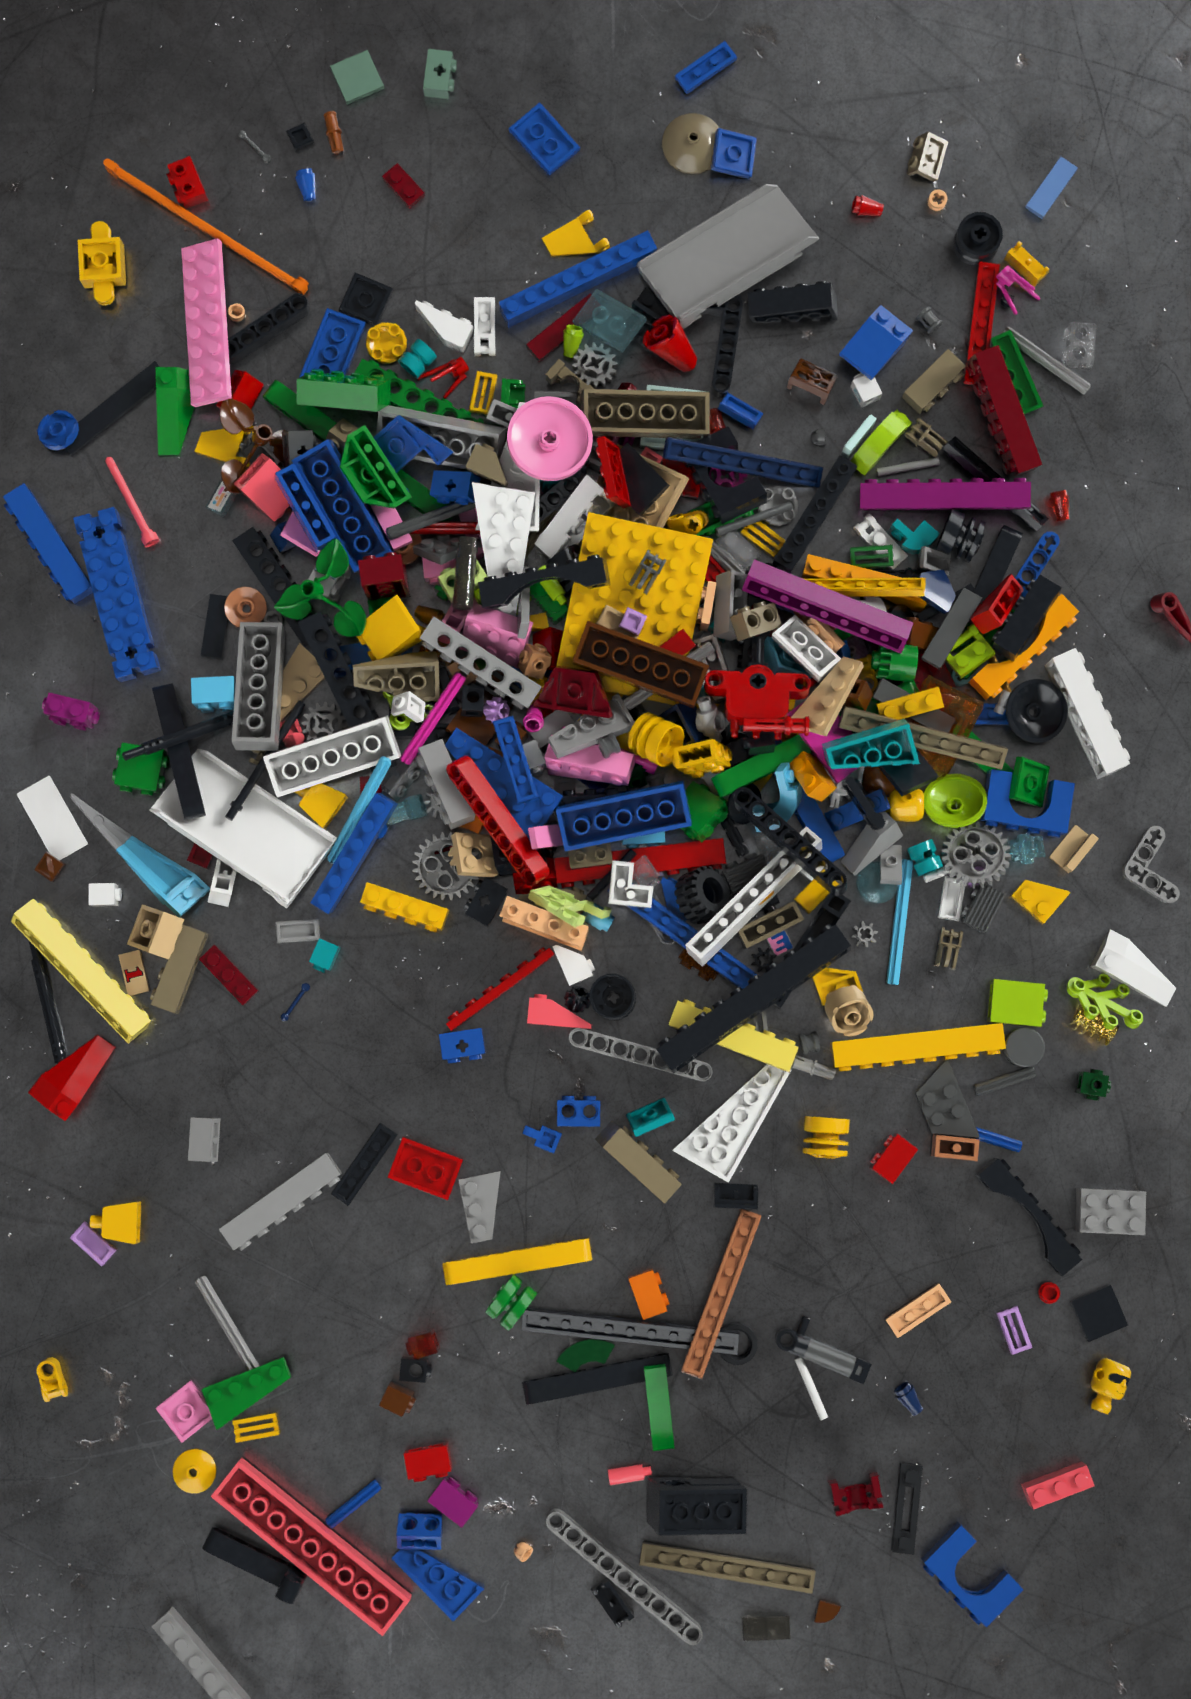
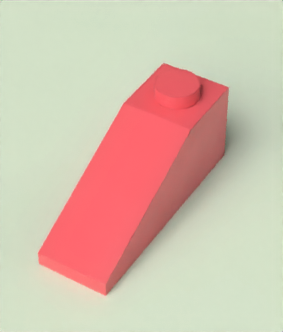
M534 994V998L529 997L527 1024L591 1029L592 1024L553 1000L547 999V995Z

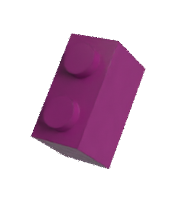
M443 1477L427 1501L462 1528L477 1509L479 1503L476 1500L478 1498L467 1490L465 1493L460 1489V1484L452 1477L449 1479Z

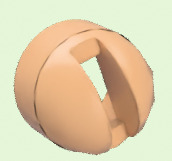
M232 304L228 308V316L233 322H241L245 317V309L240 304Z
M520 1542L516 1545L518 1548H514V1555L521 1562H525L531 1556L533 1548L525 1542Z

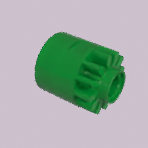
M880 645L877 650H873L871 669L876 670L875 676L877 679L914 682L918 664V646L905 645L901 654Z

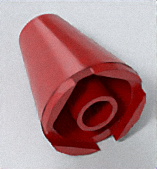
M665 315L652 324L654 328L650 332L647 330L644 334L643 344L646 348L682 372L694 369L697 356L679 320L672 315Z

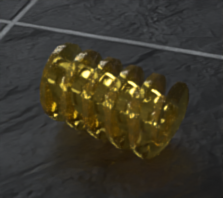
M1081 1004L1076 1009L1070 1022H1075L1074 1029L1076 1030L1083 1026V1034L1090 1030L1089 1037L1091 1038L1098 1034V1042L1105 1038L1106 1046L1114 1039L1119 1029V1024L1112 1030L1105 1028L1100 1013L1094 1019H1088L1084 1015V1009Z

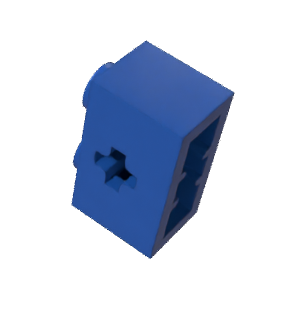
M434 470L430 495L436 498L438 503L449 504L450 501L460 505H468V502L475 503L472 482L480 483V477L472 472Z
M482 1028L439 1034L442 1060H448V1064L461 1062V1057L469 1056V1060L482 1059L481 1054H486ZM461 1040L469 1044V1047L465 1048V1052L457 1049V1045H460Z

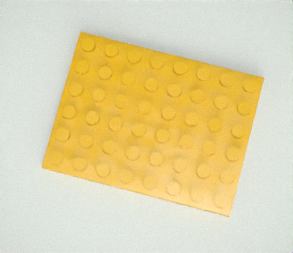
M588 512L578 559L579 562L585 561L591 555H600V557L605 558L611 585L589 589L582 584L573 582L556 666L587 670L574 665L573 658L587 621L596 624L605 605L623 614L627 607L647 616L644 626L637 637L639 640L660 647L682 629L685 630L692 640L713 539ZM649 549V553L657 554L658 558L666 559V562L646 595L643 592L653 574L650 573L640 590L636 586L645 572L644 569L641 570L633 586L628 584L646 551ZM646 558L643 564L649 566L652 561ZM654 563L652 569L657 571L659 565ZM688 651L683 656H688L690 651ZM599 674L604 691L630 696L639 690V688ZM656 694L645 699L669 705L678 704Z

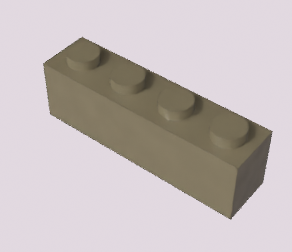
M183 924L182 931L175 943L174 952L167 961L165 968L162 967L158 974V980H160L158 987L154 988L150 995L151 1005L175 1014H179L209 935Z

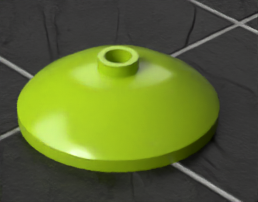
M964 774L940 776L937 780L931 782L924 792V810L932 821L945 827L960 828L971 825L982 817L987 807V793L982 784Z

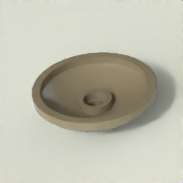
M697 113L684 114L671 121L666 127L662 138V150L668 163L676 170L686 174H700L711 169L715 133L719 128L718 125L709 117ZM691 136H696L697 139H696V140H691L690 137H691Z

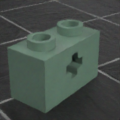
M428 49L423 84L425 97L449 99L450 92L454 91L452 72L456 73L457 60L453 57V51Z

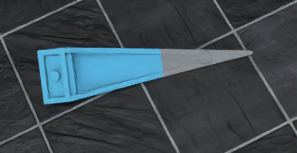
M70 793L71 800L163 905L165 904L179 918L209 892L210 887L195 873L138 840L80 798Z

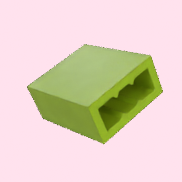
M1000 979L990 980L987 1022L1042 1027V1023L1046 1021V1010H1043V1005L1048 998V989H1045V984Z

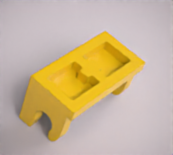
M1020 241L1017 242L1014 248L1008 251L1004 259L1033 287L1050 270L1047 266L1044 268L1022 247Z

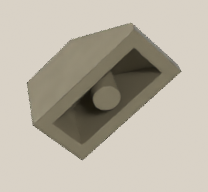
M485 443L482 446L476 444L466 464V469L503 487H507L508 482L499 457L494 452L495 448Z

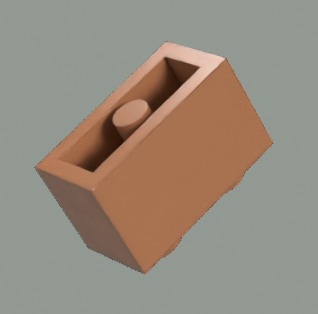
M933 1134L931 1156L978 1161L979 1139Z

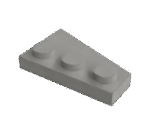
M501 1171L459 1179L471 1244L493 1239Z

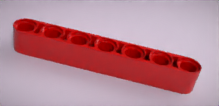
M464 755L448 764L446 769L448 776L523 882L528 886H534L547 878L550 873L548 865L538 851L531 848L530 840L474 761L469 756Z

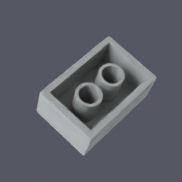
M1076 1188L1075 1231L1082 1233L1145 1235L1146 1191Z

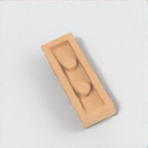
M937 1283L888 1316L885 1320L895 1336L899 1338L951 1303V1300L941 1285Z

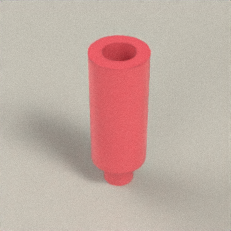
M642 1464L608 1469L610 1486L645 1480L644 1476L652 1475L651 1466L642 1467Z

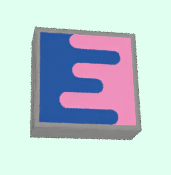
M786 930L766 939L773 955H777V957L794 949Z

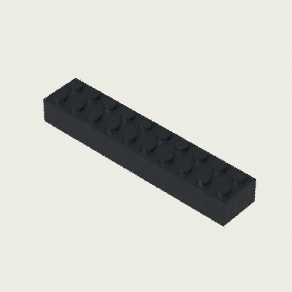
M830 924L819 931L820 936L815 939L812 937L808 938L801 944L802 948L797 952L794 949L783 956L784 961L779 964L777 962L772 963L766 968V973L761 977L759 974L748 980V986L743 989L738 987L730 993L731 997L725 1002L723 999L719 1000L712 1006V1011L707 1014L704 1011L694 1018L695 1023L689 1027L687 1024L683 1025L676 1031L677 1035L672 1039L668 1036L659 1042L660 1047L656 1050L670 1070L676 1073L851 951V944L836 924L832 927Z

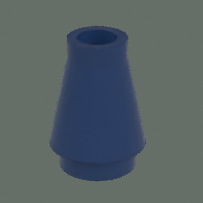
M903 1382L895 1388V1398L913 1416L923 1410L913 1385H910L909 1382Z

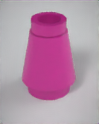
M533 704L529 706L523 719V725L527 731L538 732L544 726L541 707H535Z

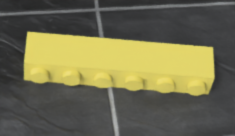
M686 999L683 1002L677 1001L668 1025L675 1029H679L685 1024L689 1027L695 1023L694 1018L704 1011L707 1014L712 1009L704 1007L701 1010L695 1007L696 1003ZM749 1023L744 1024L716 1044L789 1073L799 1047L795 1046V1041L784 1038L783 1041L776 1039V1034L764 1030L763 1033L755 1030L756 1027Z

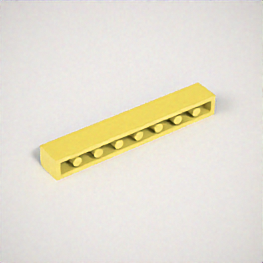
M32 899L14 913L11 922L128 1044L147 1029L151 1022L148 1014L134 1004L133 998L120 989L116 980L110 979L107 976L104 968L91 959L89 952L81 948L76 943L75 938L61 928L60 922L56 918H52L41 903H37Z

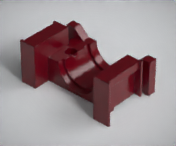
M877 1472L868 1473L870 1482L843 1487L838 1486L836 1479L828 1480L829 1485H831L834 1501L832 1505L838 1506V1508L834 1509L836 1516H841L858 1509L884 1508L881 1500L877 1501V1498L883 1497Z

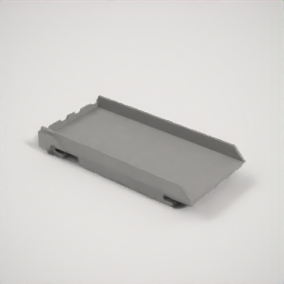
M765 184L637 263L640 275L670 315L675 316L684 329L702 317L700 313L715 303L718 306L722 305L802 256L801 251L820 238L777 185Z

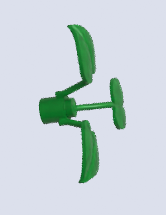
M338 539L330 541L317 557L316 569L320 574H325V576L315 578L314 581L305 580L301 585L294 584L290 586L274 605V608L288 618L300 620L306 618L311 613L312 606L309 601L320 599L340 610L334 616V627L339 634L347 637L360 636L363 634L366 626V614L363 607L351 600L347 601L344 607L323 596L324 589L320 583L328 579L329 576L334 578L341 577L349 566L348 554Z

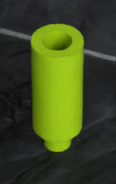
M545 565L540 567L538 570L546 569ZM557 579L540 582L553 601H558L561 606L568 601L564 596L566 592Z

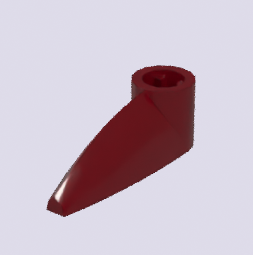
M1172 592L1153 596L1150 602L1152 610L1156 613H1163L1171 625L1191 643V622L1177 596Z

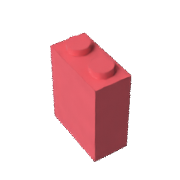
M262 453L239 477L234 485L267 517L275 522L284 515L285 510L290 505L275 481V473L281 469Z

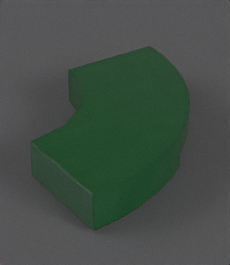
M601 1339L582 1340L565 1349L556 1362L573 1372H576L581 1365L587 1362L605 1364L615 1344Z

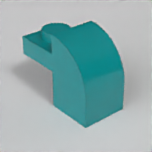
M898 518L890 527L892 536L896 540L904 542L901 548L907 554H918L922 546L930 547L940 535L925 520L914 532Z

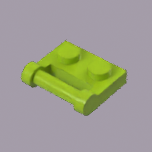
M974 624L968 626L967 630L960 635L951 652L971 637L976 641L955 656L949 654L946 658L947 663L961 679L995 655L994 649L979 633Z

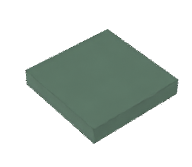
M368 50L330 66L347 105L385 89Z

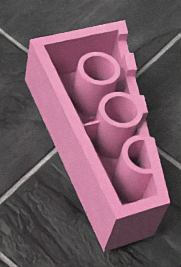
M548 744L544 756L548 775L612 783L617 786H628L635 765L634 754L621 751L619 753H612L609 758L605 759L598 745H592L557 759L553 749Z

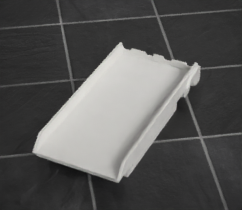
M197 749L192 755V761L206 816L184 820L174 779L149 811L241 875L263 887L262 890L274 897L279 904L287 909L331 851L337 837L316 825L257 784H255L243 803V809L238 811L233 821H230L225 817L231 807L230 803L236 800L248 778L210 752Z

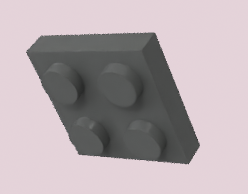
M437 534V536L424 539L421 543L413 546L415 555L440 565L473 551L472 542L451 534Z

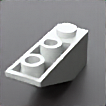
M416 300V310L442 343L464 354L474 333L471 322L465 318H455L447 310H437L429 302L422 301L421 303Z

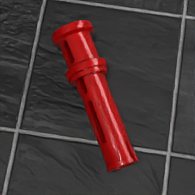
M787 716L784 719L743 718V732H784L786 735L804 733L805 736H808L809 716H805V718H791V716Z

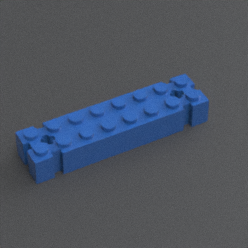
M110 507L98 511L99 516L93 518L89 513L74 517L73 520L77 534L84 539V541H80V546L108 651L117 660L112 662L115 677L118 681L125 682L137 678L136 673L142 672L146 676L161 672L157 655L150 651L155 646L124 534L118 531L123 529L120 515L115 507ZM104 532L102 538H99L100 533ZM133 651L136 652V653L134 654V657H135V658H131V657H130V655H132V652H133Z

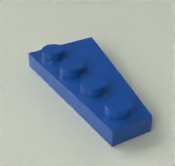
M399 1549L391 1557L453 1622L484 1590L477 1583L420 1549Z

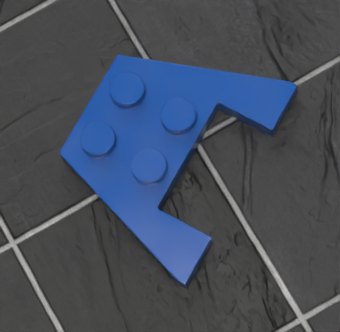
M400 415L396 416L373 437L396 473L423 450L428 453L437 466L441 465L454 453L451 449Z

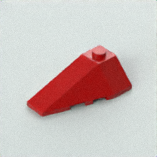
M97 1034L67 1058H63L57 1065L42 1073L28 1093L47 1110L66 1121L115 1049V1046Z

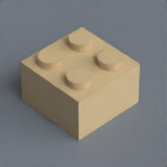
M142 904L127 945L169 960L174 952L177 937L182 931L184 919Z

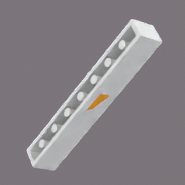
M806 826L799 834L818 851H821L822 840ZM781 850L685 945L687 953L703 967L802 868ZM803 852L800 856L802 858H809L811 854Z

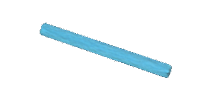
M385 756L380 757L328 855L330 863L334 864L376 794L391 766L389 758Z
M902 859V884L898 885L886 980L887 984L898 985L900 978L913 861L909 859Z

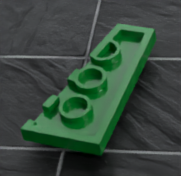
M1011 329L992 337V347L997 345L1000 347L1024 415L1042 408L1043 403Z
M284 1356L202 1388L216 1430L291 1378Z

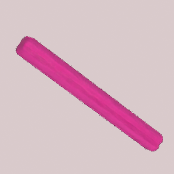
M458 672L454 674L402 753L400 760L403 763L411 764L418 753V748L423 746L465 682V676Z

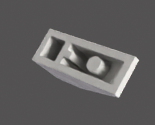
M218 858L208 903L229 907L237 871Z

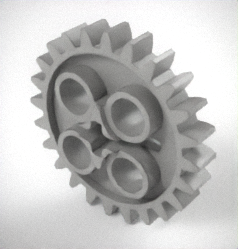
M979 822L976 823V827H973L971 824L968 825V828L960 827V831L953 829V836L947 835L946 840L948 842H943L944 849L941 850V855L944 856L942 857V863L946 864L944 870L950 871V878L957 876L956 883L963 880L964 887L968 883H972V887L975 889L976 883H979L981 888H984V882L991 886L993 879L1000 881L999 874L1005 875V868H1009L1010 862L1008 861L1011 860V854H1009L1011 847L1006 846L1008 839H1002V832L995 834L996 827L989 830L987 825L980 827ZM970 839H975V840H977L978 842L975 843V844H972V843H969L968 840H970ZM988 850H993V851H995L996 853L993 854V855H990V854H987L986 851H988ZM963 855L966 859L960 860L956 856ZM981 866L984 870L977 871L974 867Z
M441 832L440 838L433 834L432 842L425 839L427 846L419 845L422 852H415L419 860L412 861V863L418 865V868L412 871L419 873V876L415 878L416 881L422 880L419 887L423 888L426 886V894L433 891V898L441 894V900L443 901L446 895L452 901L454 894L461 898V891L468 894L467 887H475L472 880H479L477 876L458 875L456 866L451 865V869L459 878L457 882L449 871L442 870L444 865L435 855V851H438L447 863L453 859V857H445L443 854V849L446 846H453L452 832L449 833L448 837H445V834ZM472 852L474 857L479 854V852ZM429 859L437 860L438 866L435 870L427 869L426 863ZM444 875H448L451 879V883L447 887H442L439 883L440 878Z

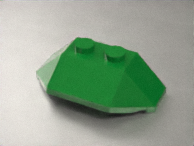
M366 425L347 435L339 467L362 503L394 509L412 498Z

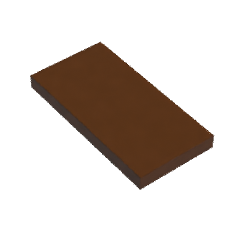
M494 675L491 676V678L496 682H501V680H499ZM509 688V690L513 694L516 692L515 690ZM484 690V705L487 700H492L494 697L486 690ZM469 696L467 698L468 701L472 703L478 701V699L475 696ZM512 704L511 707H509L510 712H511V710H512L513 707H514L513 704ZM461 708L446 728V731L450 734L458 728L485 746L488 745L496 733L493 723H491V720H486L484 713L482 717L461 716Z

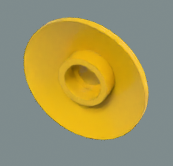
M190 1449L183 1452L173 1465L174 1481L180 1489L187 1493L195 1494L207 1490L216 1477V1464L213 1458L207 1452L200 1449ZM190 1469H195L197 1475L191 1476Z

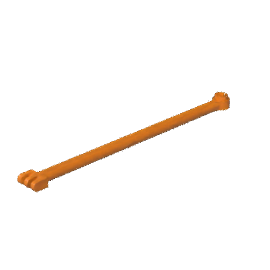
M108 158L103 161L109 174L117 179L120 178L214 239H219L222 241V244L287 284L297 293L304 295L308 290L307 286L309 283L300 276L297 279L293 278L129 174L114 161Z

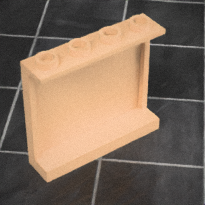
M509 896L506 897L500 913L504 923L582 951L589 933V926L583 924L573 927L547 910Z

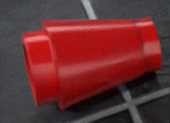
M863 195L855 196L851 211L856 213V216H881L884 204Z

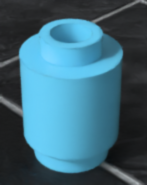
M594 903V905H593V906L598 907V908H600V909H602V910L604 909L603 907H601L600 905H598V904H596V903ZM585 911L582 913L586 917L584 921L600 931L604 930L607 932L615 919L611 913L609 917L600 919Z

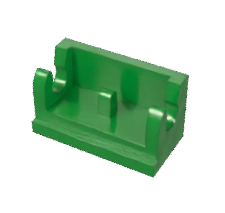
M502 378L501 402L518 408L519 402H525L526 384H523V380Z

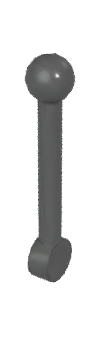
M244 130L238 132V136L249 143L263 157L265 163L271 162L270 155L263 153L246 136Z

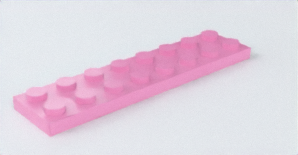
M219 239L181 248L191 405L194 407L232 398L222 241Z

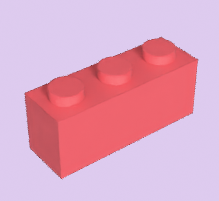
M1082 1461L1021 1484L1027 1502L1033 1509L1095 1486L1087 1465Z

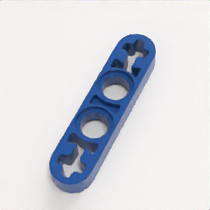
M1049 531L1042 535L1015 576L1018 583L1023 586L1024 591L1021 594L1023 597L1028 593L1025 587L1031 581H1024L1021 574L1023 571H1029L1033 575L1032 579L1036 580L1060 543L1059 536L1055 532ZM1051 537L1053 539V544H1051L1046 551L1043 550L1042 548L1045 546L1047 542L1045 539H1049ZM1041 554L1044 562L1042 564L1034 563L1033 555Z

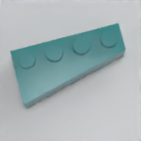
M905 719L822 743L826 762L831 769L920 764L910 725Z

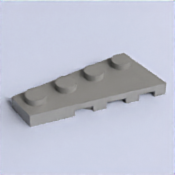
M618 693L612 696V700L608 701L613 714L612 718L584 714L575 724H569L549 737V744L557 759L597 744L596 739H604L609 733L613 732L616 737L631 730L635 721Z

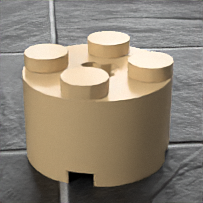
M856 985L839 988L834 992L828 993L826 996L825 1012L836 1032H840L844 1036H856L867 1029L868 1023L872 1022L873 1010L864 993Z

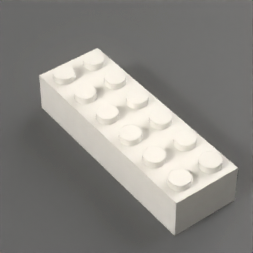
M1074 648L1052 658L1044 666L1052 683L1061 690L1066 699L1068 717L1097 779H1100L1129 765L1130 756L1128 751L1122 748L1120 743L1121 736L1118 730L1113 728L1111 724L1112 717L1101 703L1103 702L1101 693L1098 690L1096 691L1092 684L1094 683L1092 674L1085 669V660L1082 653L1077 652V649Z
M387 715L263 756L276 797H280L376 766L382 756L390 760L400 758L401 753Z

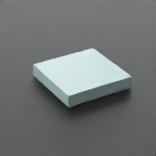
M869 415L844 445L841 456L847 460L851 457L872 431L877 418L873 415Z

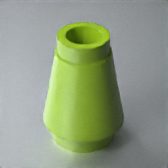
M567 325L564 330L563 355L573 358L576 356L584 336L582 333L583 328L580 326Z

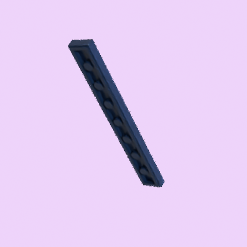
M666 437L662 457L663 459L815 488L820 487L823 467L671 437Z

